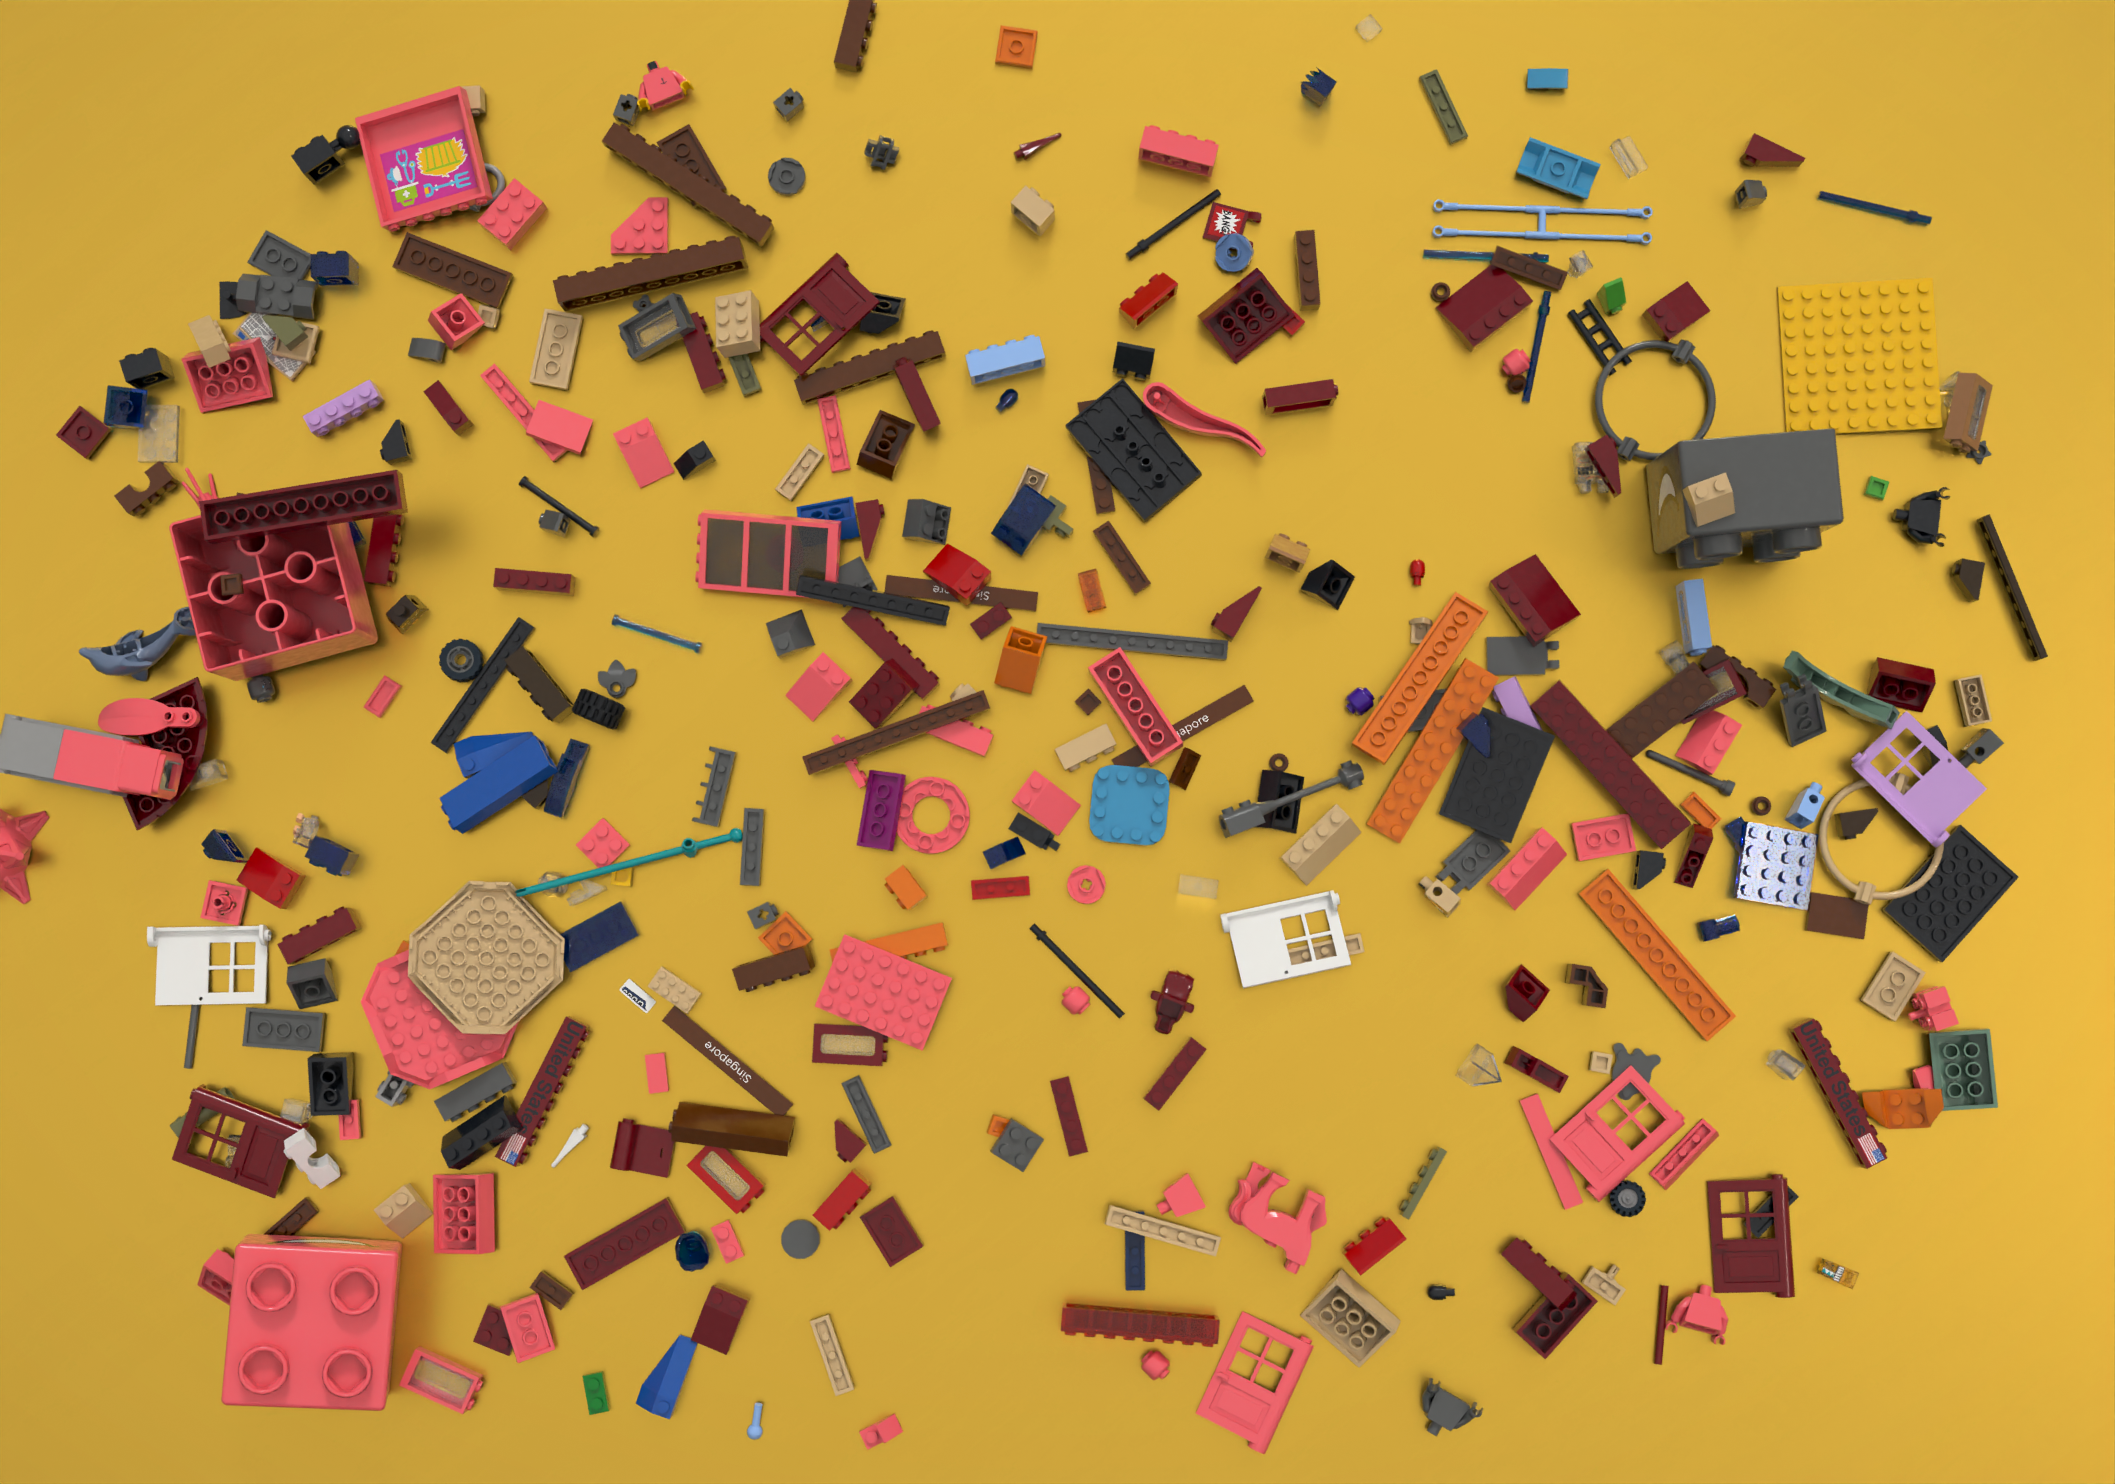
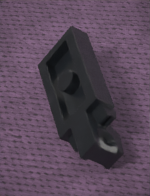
M1019 812L1008 828L1037 847L1045 850L1049 846L1057 851L1061 845L1053 840L1055 835Z

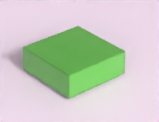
M1870 476L1864 495L1881 501L1884 500L1889 482Z

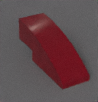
M1515 1046L1512 1047L1504 1062L1558 1093L1561 1092L1569 1077Z

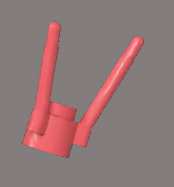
M185 468L199 496L197 497L184 481L181 484L197 503L199 509V501L218 498L211 473L208 474L212 495L209 492L203 494L189 468Z

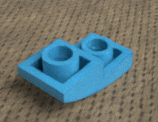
M1528 69L1527 88L1568 89V69Z

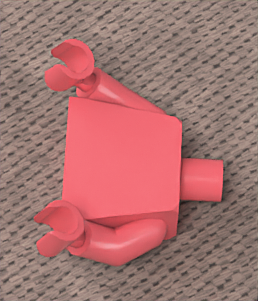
M1701 1285L1699 1293H1693L1685 1297L1676 1306L1671 1316L1672 1320L1666 1322L1665 1328L1667 1330L1669 1325H1674L1675 1327L1672 1332L1676 1333L1678 1322L1679 1326L1712 1334L1711 1340L1714 1344H1716L1717 1338H1721L1720 1344L1724 1345L1726 1341L1723 1334L1726 1332L1728 1317L1723 1306H1721L1720 1299L1711 1297L1712 1287Z

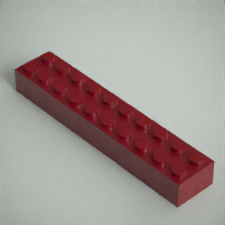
M398 470L199 501L204 540L211 544L408 513L403 475Z
M1560 679L1530 705L1661 850L1691 825L1688 818Z

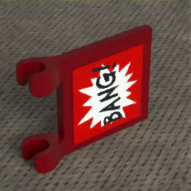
M1213 202L1203 239L1218 242L1221 237L1228 234L1238 233L1243 235L1247 220L1260 223L1262 219L1261 213Z

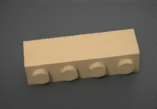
M210 315L188 323L209 368L231 359L228 354L231 349L217 320L212 321Z

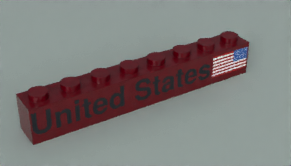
M570 1016L565 1017L516 1114L522 1129L501 1143L495 1155L496 1158L514 1167L524 1164L528 1157L526 1152L529 1146L532 1147L537 1139V1136H535L537 1130H541L546 1121L544 1118L546 1112H550L554 1106L555 1101H553L555 1094L561 1092L564 1085L562 1081L565 1076H569L572 1070L570 1065L573 1059L576 1060L581 1052L579 1047L582 1041L586 1042L590 1032L588 1029L590 1026Z
M1808 1018L1788 1028L1861 1168L1868 1169L1887 1159L1885 1154L1887 1150L1884 1144L1878 1141L1876 1137L1878 1133L1875 1127L1869 1124L1866 1110L1860 1107L1856 1091L1851 1090L1848 1084L1850 1083L1849 1077L1845 1072L1841 1071L1839 1067L1841 1065L1840 1060L1831 1052V1043L1822 1035L1821 1031L1823 1029L1819 1021L1814 1018Z

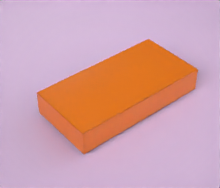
M1692 792L1679 805L1700 826L1712 829L1722 819L1695 792Z

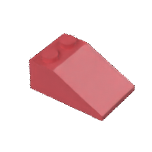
M648 417L613 433L640 489L674 473V469Z
M822 652L785 696L814 722L853 680Z
M1035 770L1012 799V803L1057 836L1060 835L1081 806Z

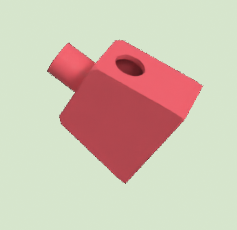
M1188 1172L1163 1191L1166 1200L1157 1204L1161 1215L1172 1210L1176 1217L1206 1207Z

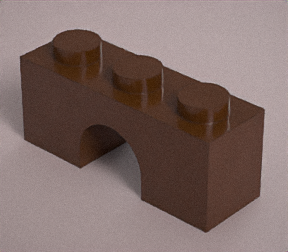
M160 460L144 472L150 480L149 487L145 491L139 492L136 487L129 484L114 495L128 514L134 517L141 515L145 512L147 506L158 502L161 499V495L172 491L176 487L175 484L179 482L168 466Z

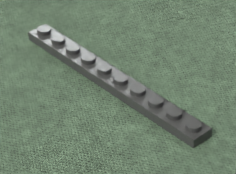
M1038 623L1037 634L1048 636L1046 644L1116 650L1121 647L1123 651L1227 660L1228 640Z

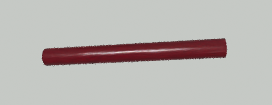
M1661 1285L1654 1360V1364L1662 1365L1669 1289L1667 1285Z

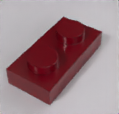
M1000 602L970 623L979 638L983 639L1011 619L1012 616L1003 603Z

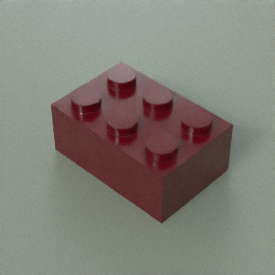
M892 658L883 663L849 703L877 729L895 713L917 689L919 684Z

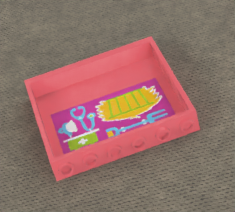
M457 86L355 118L382 228L390 232L398 231L402 226H415L419 221H431L435 219V216L439 215L448 216L452 214V211H464L469 209V206L475 204L484 205L487 201L493 199L467 91L462 87Z

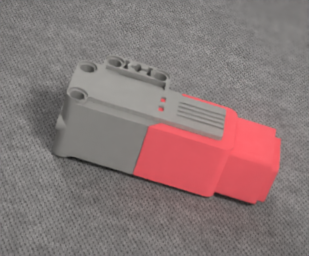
M5 714L0 734V773L127 797V794L138 796L142 794L171 800L177 794L184 760L181 754L150 748V746L139 744L140 740Z

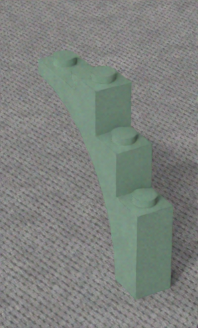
M1792 650L1785 659L1783 668L1792 676L1791 681L1797 687L1801 688L1797 677L1805 674L1807 681L1811 680L1812 685L1818 688L1819 695L1825 702L1845 708L1851 716L1892 729L1900 714L1894 705L1866 695L1836 680L1806 660L1799 652Z

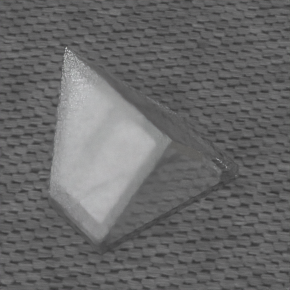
M1477 1043L1455 1075L1470 1086L1502 1082L1494 1055Z

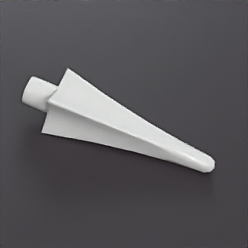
M582 1124L580 1128L577 1127L573 1130L565 1146L551 1164V1167H556L577 1144L587 1137L585 1133L589 1129L588 1126Z

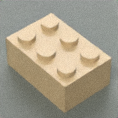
M749 290L715 297L716 348L724 358L760 351L759 300L753 292Z

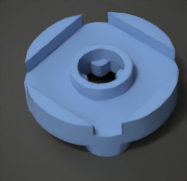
M1238 233L1221 237L1215 246L1216 262L1226 271L1235 272L1243 270L1249 265L1254 254L1250 241ZM1231 248H1232V249H1237V254H1238L1237 257H1236V256H1233V257L1230 256V254H1231L1230 249H1231Z

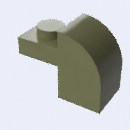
M1050 495L1042 507V525L1048 533L1054 527L1056 529L1055 532L1059 536L1070 538L1073 528L1060 520V517L1066 510V505Z

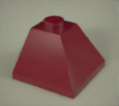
M1522 964L1517 968L1505 986L1508 1009L1524 1022L1538 1010L1550 991Z

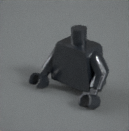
M1942 487L1939 491L1923 492L1912 497L1905 504L1904 510H1894L1893 519L1903 521L1902 530L1906 531L1916 542L1925 544L1936 543L1937 546L1943 547L1944 543L1938 542L1940 538L1946 539L1944 534L1938 533L1941 500L1938 499L1941 497L1944 500H1948L1951 496H1943V492L1950 489Z

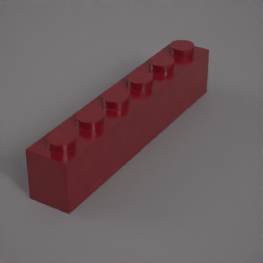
M852 607L841 618L842 621L884 662L893 658L919 684L914 692L924 701L940 685L937 681L939 677L932 670L928 672L924 669L925 663L918 657L914 659L910 655L912 651L905 644L901 646L896 641L898 637L891 630L887 632L883 628L885 624L878 617L874 619L870 615L871 610Z

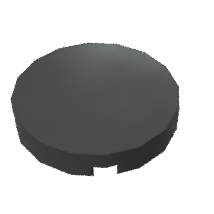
M785 157L771 165L768 172V180L776 193L791 196L802 190L806 174L804 168L797 160Z
M795 1220L784 1228L781 1235V1244L789 1256L796 1259H805L818 1249L820 1234L812 1222Z

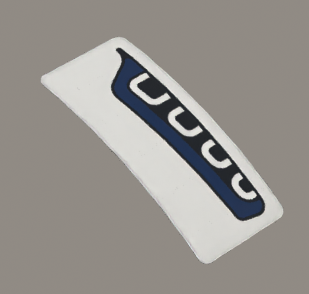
M628 979L620 988V991L645 1013H648L656 1003L653 998L631 979Z

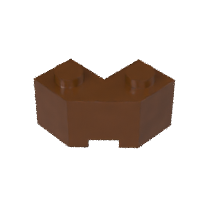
M1568 964L1565 983L1584 986L1582 1005L1606 1008L1608 988L1597 976L1594 969L1590 966Z

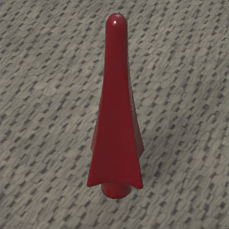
M1061 133L1020 144L1019 150L1013 152L1015 158L1018 159L1023 156L1024 160H1026L1045 145L1061 137Z

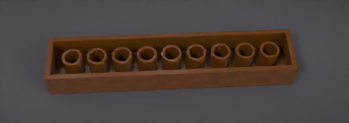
M729 236L719 242L712 240L702 246L690 245L685 250L673 249L668 254L661 255V253L651 255L650 258H635L632 262L625 264L624 262H618L608 268L602 266L595 268V271H580L570 277L568 275L559 276L557 280H553L559 305L564 311H569L748 269V264L740 238Z

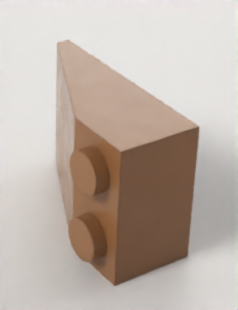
M1275 534L1265 558L1300 573L1310 549L1303 542L1297 541L1295 543L1290 541V537L1285 534Z

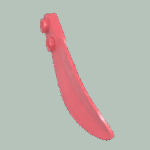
M127 698L115 701L107 705L100 712L98 718V725L102 730L126 736L152 734L168 727L193 728L200 722V714L193 708L168 707L158 701L143 698Z

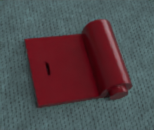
M623 1118V1121H618L610 1168L668 1178L675 1141H671L672 1133H669L667 1129L636 1124L634 1119Z

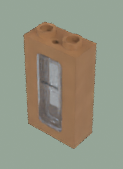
M1958 373L1943 438L1951 446L1958 448V451L1963 453H1970V451H1978L1993 387L1992 384L1977 373Z

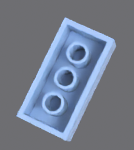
M1029 335L1024 337L1022 341L1010 340L1005 342L1006 345L998 346L995 344L988 346L986 350L980 351L975 349L969 351L965 357L972 385L1044 367L1045 356L1040 337Z

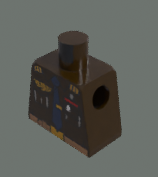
M404 595L386 613L389 622L401 634H404L428 608L415 595Z

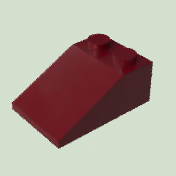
M1687 281L1649 307L1642 316L1661 341L1669 342L1709 313L1710 309Z
M1258 586L1223 609L1221 614L1217 612L1211 623L1213 626L1212 632L1232 642L1262 587Z
M712 1285L691 1340L727 1355L750 1299Z

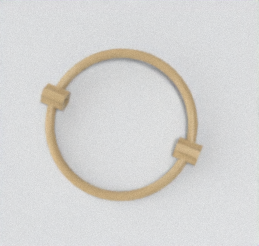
M1895 773L1888 780L1903 795L1912 787L1907 784L1909 777L1901 773ZM1863 779L1848 785L1830 801L1821 819L1819 844L1823 859L1832 875L1843 886L1855 893V901L1871 905L1872 899H1897L1912 894L1924 886L1939 866L1944 842L1935 848L1933 860L1923 876L1906 888L1892 892H1876V886L1871 883L1859 881L1857 886L1849 881L1838 870L1830 856L1827 844V828L1834 809L1847 795L1860 788L1872 786Z

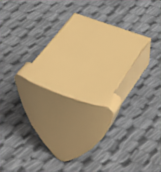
M1425 617L1409 620V625H1411L1410 644L1421 643L1432 626V620Z

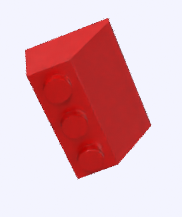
M1164 272L1160 275L1155 274L1149 279L1150 283L1145 287L1143 285L1134 292L1135 295L1131 299L1126 298L1120 303L1119 313L1133 329L1177 294L1178 283Z
M1389 1217L1380 1218L1374 1223L1375 1227L1372 1230L1366 1229L1359 1235L1360 1239L1355 1243L1351 1241L1344 1247L1343 1255L1360 1276L1407 1239Z

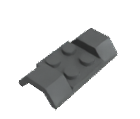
M242 274L237 285V309L240 312L314 320L313 301L319 282L269 275Z

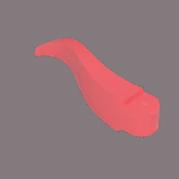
M1155 382L1144 389L1143 400L1145 406L1153 414L1170 425L1199 435L1231 438L1249 446L1260 457L1265 455L1266 449L1249 431L1235 423L1198 409L1180 397L1167 385Z

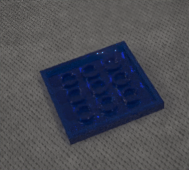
M1748 821L1744 822L1734 898L1808 910L1819 834Z

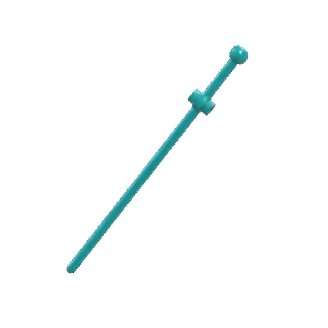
M733 828L729 834L698 842L691 838H686L680 847L516 890L515 893L517 897L683 853L691 858L696 855L698 849L728 841L734 843L741 842L743 840L742 832L739 828Z

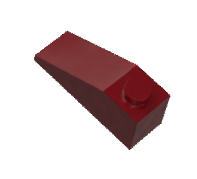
M1754 133L1749 139L1740 159L1744 160V163L1756 167H1799L1804 162L1805 157Z
M439 380L423 391L458 436L474 425Z
M1605 435L1588 445L1584 451L1615 498L1621 494L1617 445L1612 437L1609 438L1608 435Z
M878 499L855 503L866 562L871 559L882 524V515H885L884 506L879 504Z

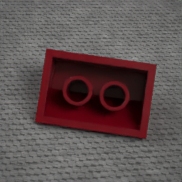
M1877 657L1870 673L1866 695L1895 707L1923 712L1936 684L1934 669Z

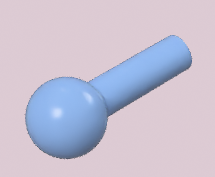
M755 1403L752 1424L747 1429L748 1437L753 1440L759 1439L763 1433L760 1426L762 1403Z

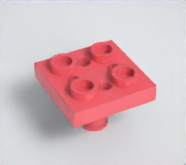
M209 880L200 918L240 926L248 888Z

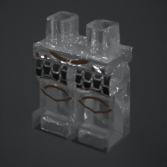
M1579 442L1572 446L1575 484H1578L1580 494L1590 493L1591 484H1597L1598 493H1607L1609 491L1584 451L1593 442Z

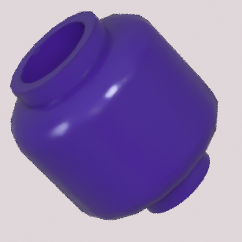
M1357 687L1347 695L1346 702L1348 704L1346 708L1352 715L1356 713L1361 716L1373 707V700L1375 698L1367 688Z

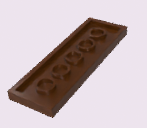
M408 232L392 266L394 269L455 293H462L463 296L497 309L501 305L513 276L508 271Z
M1693 661L1606 730L1634 758L1719 691Z

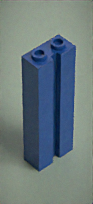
M534 735L440 797L441 809L448 815L450 827L464 834L558 772L550 758L544 742Z

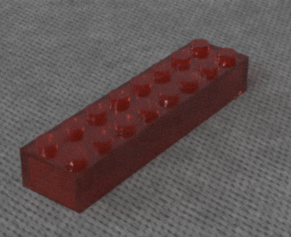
M1074 1303L1062 1304L1061 1331H1064L1065 1335L1075 1336L1076 1333H1084L1085 1337H1096V1334H1101L1107 1339L1123 1336L1124 1340H1135V1337L1143 1338L1145 1342H1154L1155 1339H1161L1162 1343L1174 1344V1341H1181L1183 1345H1194V1342L1202 1343V1346L1213 1347V1344H1218L1220 1325L1218 1315Z

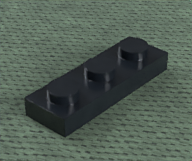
M1788 1186L1790 1206L1799 1196ZM1772 1194L1753 1213H1774ZM1750 1217L1751 1233L1756 1238H1759L1774 1223V1217Z

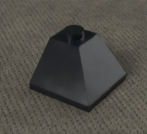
M871 292L880 303L861 320L860 331L879 334L897 323L906 298Z
M1330 560L1309 572L1301 590L1312 598L1338 610L1355 576L1334 560Z

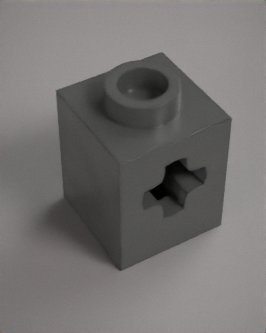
M789 88L773 104L775 109L788 122L804 108L802 102L804 99L798 91L794 92Z
M621 94L613 113L615 120L634 127L639 114L638 98L631 94H627V96Z
M770 902L747 911L755 929L778 919L776 915L779 914L775 904L771 905ZM762 910L765 912H769V914L766 916V920L764 918H760Z

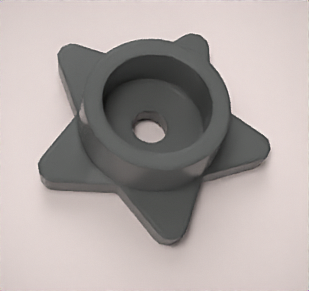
M1985 440L1979 444L1978 450L1980 453L1970 451L1967 454V458H1974L1978 464H1982L1984 457L1991 456Z

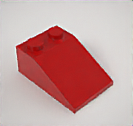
M948 543L923 570V573L966 607L991 580V571Z
M256 847L236 881L279 909H287L306 875Z

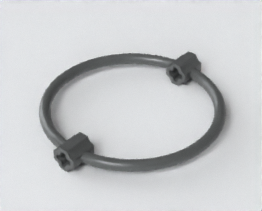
M1683 339L1679 341L1678 345L1659 340L1638 342L1619 351L1603 368L1596 386L1595 408L1602 429L1609 438L1612 437L1616 442L1619 458L1631 461L1632 457L1635 456L1641 459L1654 460L1662 454L1638 450L1637 448L1640 444L1633 438L1625 436L1621 440L1610 427L1603 409V389L1609 373L1622 358L1641 349L1662 348L1673 351L1671 357L1676 362L1685 365L1689 360L1697 368L1706 385L1708 410L1701 429L1691 440L1703 439L1708 432L1716 408L1715 389L1707 369L1693 354L1695 346L1691 342Z

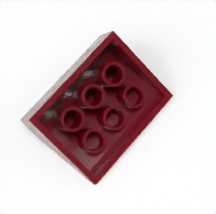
M1491 264L1435 309L1467 349L1472 352L1530 307L1533 300L1502 268Z
M1258 268L1254 269L1198 315L1199 319L1235 364L1295 316Z
M1536 554L1505 570L1489 583L1490 590L1533 647L1581 616L1580 612Z

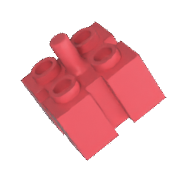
M1932 986L1912 994L1913 999H1911V1002L1917 1011L1909 1013L1908 1017L1910 1021L1918 1019L1920 1026L1924 1030L1939 1031L1959 1024L1954 1009L1951 1008L1950 998L1945 986Z

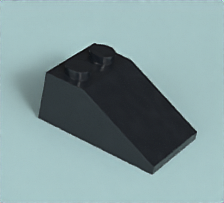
M353 1052L313 1054L307 1058L311 1116L350 1115L354 1074Z

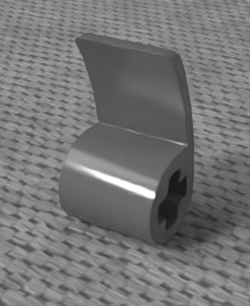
M412 338L408 356L422 357L432 362L441 363L446 344L432 339Z

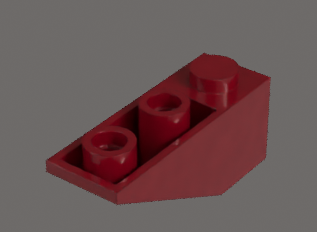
M1693 823L1684 846L1674 883L1693 888L1713 841L1712 829Z

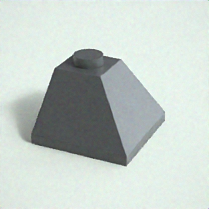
M802 609L766 623L774 649L780 659L815 645Z

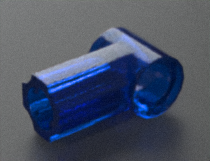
M1736 915L1698 923L1703 942L1740 931V924Z

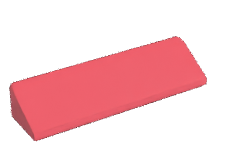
M1702 1119L1649 1175L1663 1189L1667 1190L1719 1136L1717 1130Z

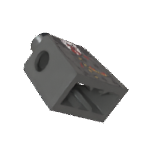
M1982 728L1961 749L1965 754L1958 761L1965 768L1973 762L1981 764L2002 746L2004 742L1991 729Z

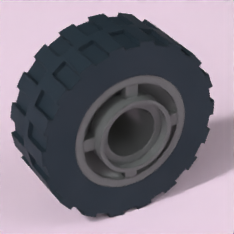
M467 639L452 640V642L447 643L442 648V652L439 655L441 670L453 681L468 682L473 680L483 668L484 659L482 652L473 642ZM465 656L466 662L463 665H458V658Z

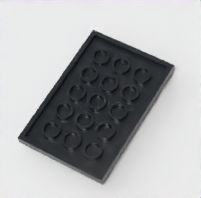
M1482 707L1439 814L1512 843L1555 736Z
M1958 825L1944 841L1941 861L1931 879L1912 894L1891 899L1882 910L1939 962H1943L2018 879V876L1962 825ZM1934 853L1901 889L1910 886L1923 876L1933 860Z

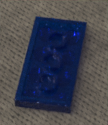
M622 901L560 934L565 939L564 961L570 972L640 936Z

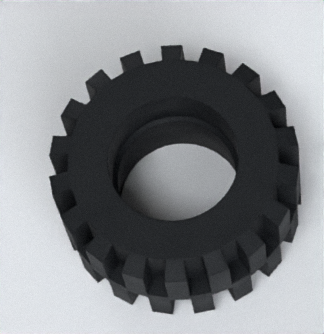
M588 689L580 690L572 708L574 714L609 729H617L625 710L622 704Z

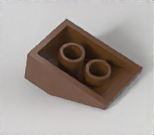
M880 410L860 450L856 465L892 479L915 424Z

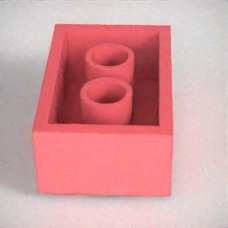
M514 178L477 221L487 232L511 251L547 207L542 200Z

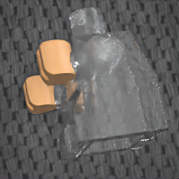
M298 813L296 822L302 825L301 827L295 825L293 829V843L311 850L318 833V817L312 815L311 818H305L302 813Z

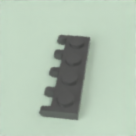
M710 746L709 750L715 752L713 765L705 763V767L711 768L709 782H701L700 786L707 787L704 802L696 801L697 805L703 806L700 819L693 817L692 821L719 827L736 752Z

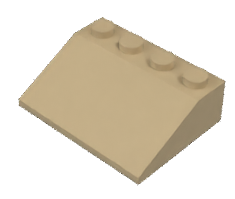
M1342 1269L1325 1285L1300 1315L1357 1367H1361L1396 1333L1401 1322Z

